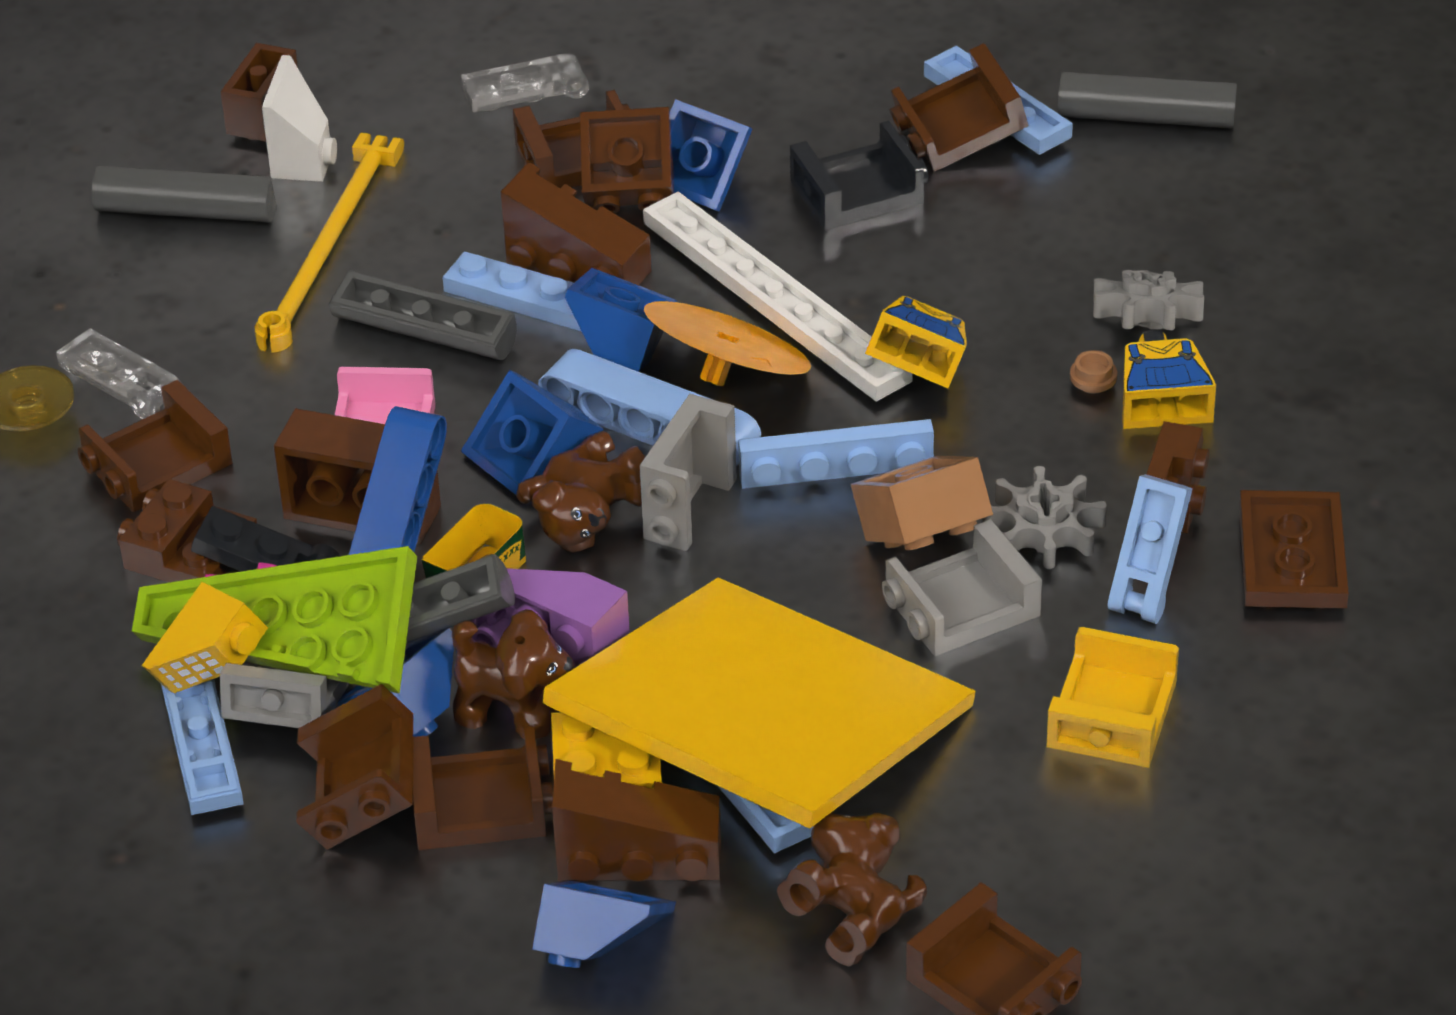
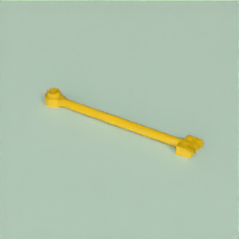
M361 132L352 146L353 160L360 162L277 310L268 311L260 315L254 326L256 344L259 349L264 352L267 350L266 339L269 333L271 353L286 350L291 346L293 342L291 330L293 317L378 166H396L404 150L403 138L394 137L387 147V136L377 135L371 144V134Z

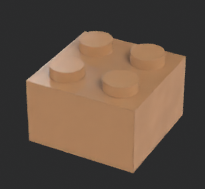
M934 456L850 484L865 540L884 542L885 548H894L904 545L905 550L922 548L934 543L933 535L947 530L949 535L963 534L974 530L973 526L977 524L976 520L993 515L978 457Z

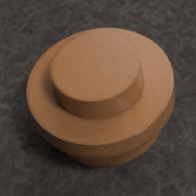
M1096 350L1086 351L1079 354L1072 364L1070 380L1080 390L1087 393H1100L1115 385L1117 381V368L1108 354Z

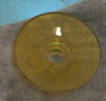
M32 365L16 367L0 373V429L30 431L48 426L62 418L73 404V385L65 374L56 369Z

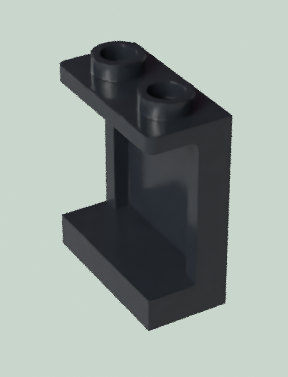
M890 121L880 123V139L878 143L820 159L807 141L790 145V181L825 231L924 204V185L928 183L926 165L921 158H916L909 148L906 137L903 134H898Z

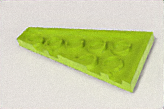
M408 546L139 587L132 632L142 641L157 644L201 582H204L245 603L268 627L258 645L245 662L292 672L326 676V679L370 688L382 684L390 692L400 694L417 555Z

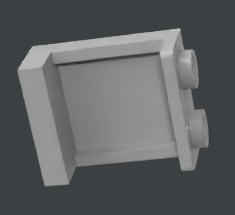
M689 393L640 464L643 536L645 540L687 551L692 544L691 499L701 484L729 491L735 482L734 405Z
M991 519L973 526V548L909 572L897 557L886 560V580L882 582V592L885 601L891 609H897L907 621L912 636L916 640H922L934 656L1040 616L1042 579Z
M245 662L243 665L226 663L220 672L222 718L300 728L335 709L349 683L326 679V676L292 672Z

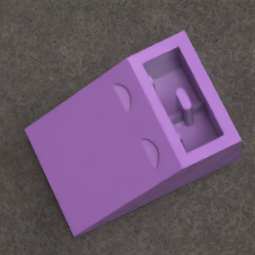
M506 568L514 588V605L471 620L478 628V631L472 637L474 641H484L496 648L504 630L510 625L511 617L522 610H532L547 623L549 634L572 658L574 668L630 633L627 591L585 572Z

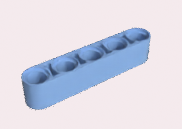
M578 349L567 350L538 381V386L570 403L598 425L652 446L689 393L704 397ZM734 408L737 466L739 464L738 440L761 437V430L753 417L742 410Z

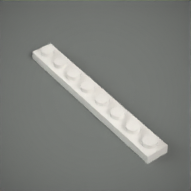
M676 192L643 209V222L647 227L877 402L912 382V373L865 354L871 340L869 334L680 192Z

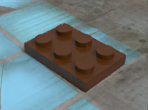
M1240 490L1239 511L1245 606L1347 608L1349 592L1340 492Z

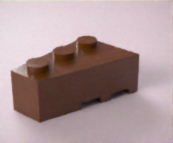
M528 162L501 190L507 264L573 283L591 268L636 285H640L652 271L649 234L603 206H600L598 210L588 206L575 198L577 190L567 184L559 188L538 175L541 168L531 162Z
M555 759L552 813L558 881L720 880V796L654 781L652 788L621 782L620 773L605 770L603 777L572 771V762Z

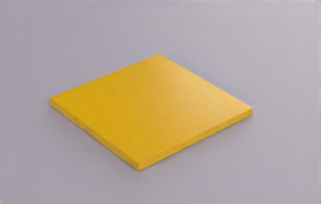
M718 577L544 688L543 703L800 825L811 828L973 706L976 691Z

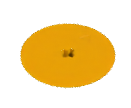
M651 302L644 307L647 318L661 330L689 346L708 353L700 378L705 382H711L716 386H724L732 363L761 371L790 375L803 374L811 368L807 357L797 348L776 335L735 317L703 307L678 302Z

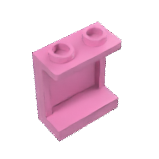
M385 367L338 368L337 383L339 395L335 410L336 416L385 424L388 414L394 406L434 414L435 395L431 369Z

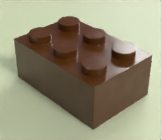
M295 408L274 444L284 519L355 532L385 424ZM438 470L417 544H422L441 507Z

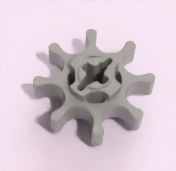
M1148 270L1122 271V281L1096 278L1094 279L1093 317H1121L1122 327L1125 329H1132L1134 325L1149 329L1164 328L1165 330H1174L1175 319L1177 318L1203 321V282L1177 283L1172 271H1164L1163 274H1158Z
M1036 466L1034 468L1033 485L1029 487H1015L1004 478L996 480L995 503L1001 506H991L993 515L982 518V522L991 519L1001 531H1006L1003 534L1017 550L1035 548L1037 553H1043V566L1051 569L1055 567L1056 549L1059 547H1074L1085 556L1093 554L1095 532L1087 527L1104 528L1106 526L1107 504L1104 501L1083 502L1086 500L1087 478L1085 476L1078 475L1072 483L1065 486H1054L1052 481L1045 480V467Z

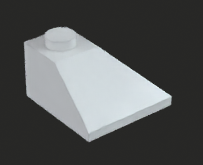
M281 55L262 105L271 178L323 182L328 165L334 164L336 161L337 142L335 138H330L328 119L293 59L289 55Z

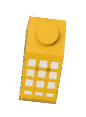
M201 582L142 666L167 690L176 693L220 677V672L226 663L242 665L256 648L268 627L245 603Z

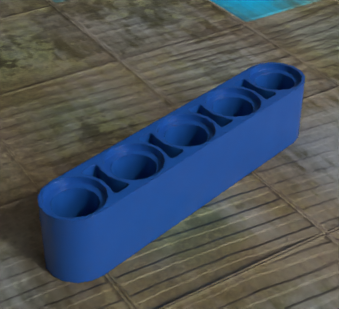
M394 406L391 409L384 426L349 555L408 546L415 552L447 433L445 416Z

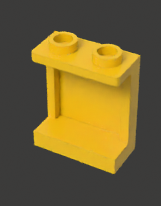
M1079 627L1075 636L1074 658L1060 697L1053 696L1048 709L1047 748L1149 768L1177 682L1178 646Z

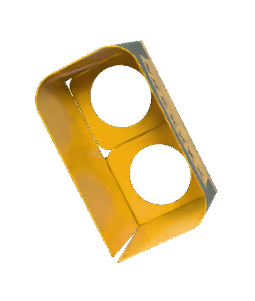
M491 504L474 506L423 556L421 561L425 577L435 576L490 554H496L506 568L519 569L526 562L522 520L519 516Z

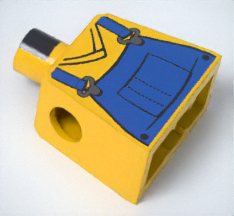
M901 296L883 309L865 354L949 388L967 346L965 323L960 318L908 296Z
M1149 330L1140 336L1139 342H1131L1125 346L1123 429L1159 427L1163 425L1164 421L1183 425L1214 422L1216 384L1192 340L1187 338L1167 340L1166 335L1162 331Z

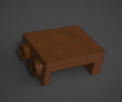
M985 43L968 50L973 69L907 100L899 86L891 90L895 106L889 110L896 127L900 132L905 130L909 132L907 139L917 159L925 157L934 172L1029 126L1021 96Z
M615 90L606 91V110L630 109L627 103H621ZM530 105L514 108L515 144L524 164L526 165L528 162H531L541 168L538 175L559 188L564 184L570 187L581 186L580 117L539 125Z
M178 379L161 387L164 409L104 438H101L88 424L79 428L82 447L78 448V456L83 467L89 474L95 473L103 481L106 490L112 498H120L133 512L142 509L144 498L151 488L160 490L168 479L191 485L233 464L228 428Z
M382 684L298 728L297 744L317 761L315 802L296 812V823L326 849L412 806L414 713Z
M534 726L523 727L525 745L521 748L431 757L428 735L413 737L412 794L418 850L546 837L544 815L553 814V792L551 782L541 783L540 780L542 776H550L547 745H536Z
M982 882L906 943V980L956 1015H1048L1060 1004H1068L1077 995L1082 984V953L1074 947H1070L1057 957L997 916L998 893Z

